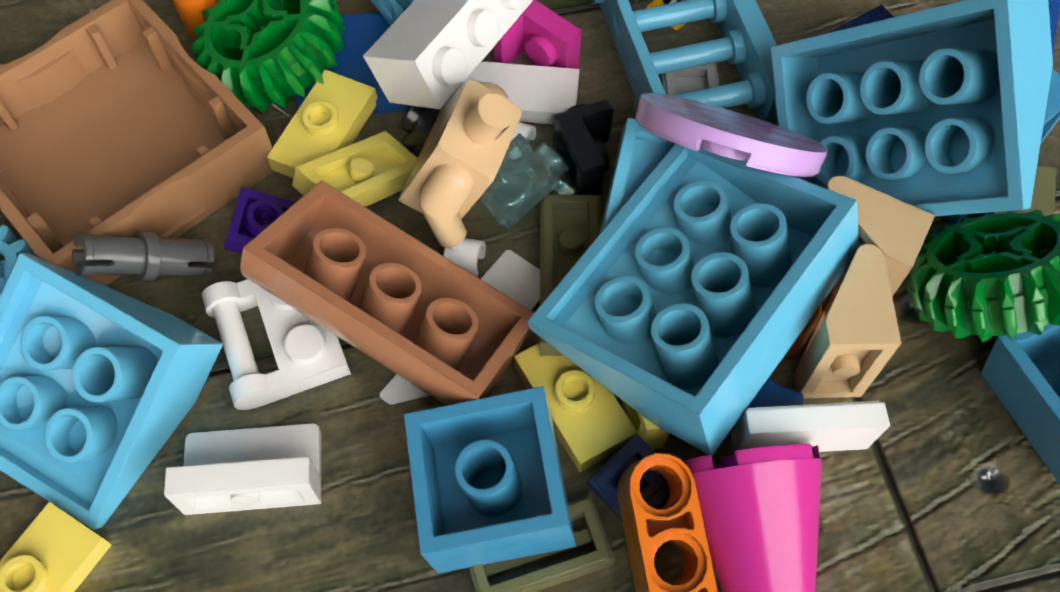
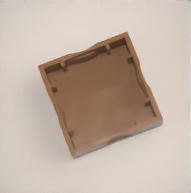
M111 0L61 29L54 37L36 50L14 61L0 65L1 211L39 258L75 273L72 263V249L83 250V247H76L73 243L76 235L79 233L105 236H133L139 230L155 232L158 237L178 238L238 197L241 187L250 189L275 172L271 169L267 159L272 146L265 126L216 75L208 72L190 58L180 44L177 35L143 0ZM87 275L83 277L107 286L122 275Z

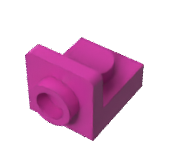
M533 0L493 47L494 62L511 64L525 52L537 66L577 69L580 64L582 30L543 4Z

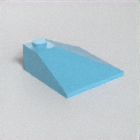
M19 253L0 295V470L91 529L102 528L196 403L223 343L172 314L88 278L78 276L74 272L32 254Z

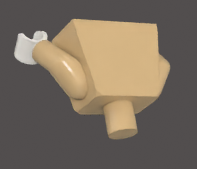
M467 79L440 110L398 201L424 214L439 245L445 247L444 257L478 277L477 262L478 259L485 258L486 244L481 240L465 238L467 230L461 219L490 186L497 175L505 154L523 160L526 159L525 143L527 139H535L536 128L535 126L519 122L522 116L521 108L509 100L508 95L500 86L491 82H477Z

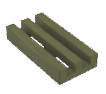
M592 496L568 502L571 521L584 517L587 526L585 529L574 532L576 547L485 565H473L469 567V571L476 592H536L614 566L615 558ZM592 543L594 545V552L489 586L487 579L489 577Z

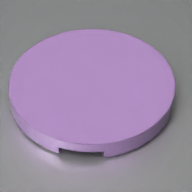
M643 93L637 106L638 111L635 120L647 131L695 151H698L701 147L721 156L743 160L745 166L790 176L812 177L819 173L828 152L827 147L802 134L758 118L706 103L663 94Z

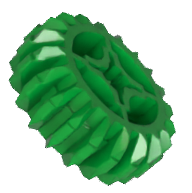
M217 0L218 3L213 8H207L202 11L206 22L197 25L193 29L198 39L191 46V50L195 54L196 63L208 72L216 75L247 109L256 107L263 113L269 109L273 102L285 109L290 97L297 94L306 98L305 89L312 83L324 84L322 72L324 69L337 67L335 53L345 48L342 34L346 28L343 24V17L337 9L338 3L336 0Z
M1037 209L1028 213H1017L1016 210L1003 214L986 212L984 216L973 219L963 217L961 222L956 225H942L938 227V234L926 235L915 263L905 278L908 296L912 299L913 307L917 309L919 319L930 322L933 331L945 332L951 330L957 339L965 338L971 334L979 335L982 342H986L992 336H1007L1013 340L1016 334L1024 332L1041 335L1046 325L1060 326V214L1044 216L1042 211Z

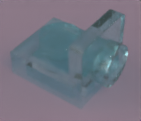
M519 133L511 140L497 175L480 196V199L499 224L507 229H511L553 189L559 194L571 195L575 190L562 175L569 169V166L547 142H544L538 148Z

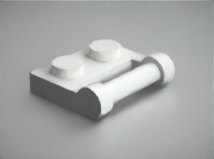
M249 279L238 283L222 281L214 283L203 290L201 295L206 314L215 318L232 374L233 382L229 386V391L236 409L251 410L351 374L338 336ZM257 306L259 307L279 369L267 374H261L258 371L240 313Z

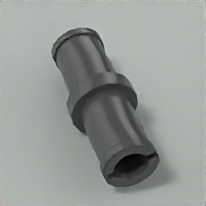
M139 230L133 236H105L79 233L76 235L73 243L76 247H83V250L72 249V263L76 275H133L134 279L138 282L154 281L158 275L208 277L213 268L210 265H202L201 262H214L215 259L213 244L207 237H200L198 239L158 237L153 231Z

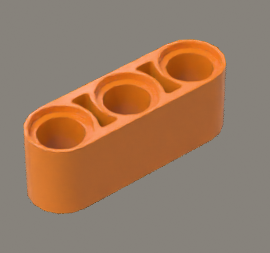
M655 453L631 464L620 477L617 485V497L635 592H718L696 484L690 468L681 459L670 454ZM646 470L660 473L667 480L670 487V497L662 509H655L649 506L641 496L639 482ZM667 541L675 544L684 558V569L681 576L670 584L664 582L658 576L654 567V557L657 549Z

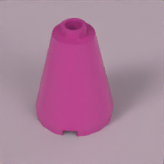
M790 444L736 450L735 455L719 458L720 463H713L712 454L683 461L690 468L695 480L712 566L722 592H816L822 459L818 445L811 447V444Z

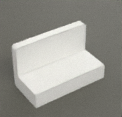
M312 423L190 433L185 438L184 466L166 468L164 496L184 515L321 504V430L317 424Z

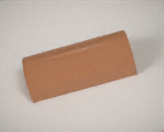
M320 181L243 247L240 269L244 277L446 406L489 397L531 330L527 322L534 312L324 181Z

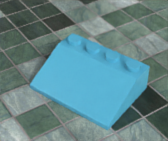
M964 0L771 47L778 126L809 137L828 149L818 174L812 177H794L826 188L831 178L844 176L935 216L1031 208L1053 68L1048 0Z
M675 143L527 323L534 333L651 423L708 455L712 454L713 456L845 272L859 248L857 200L794 176L745 166L743 160L721 156L701 147L698 151Z

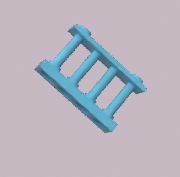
M591 0L592 4H600L635 95V117L641 94L654 93L666 95L658 76L659 74L727 60L730 65H736L742 81L673 96L721 108L747 104L749 108H755L759 119L778 125L771 47L777 46L756 0H685L632 11L628 0ZM709 19L711 23H717L723 36L720 39L649 53L641 32Z

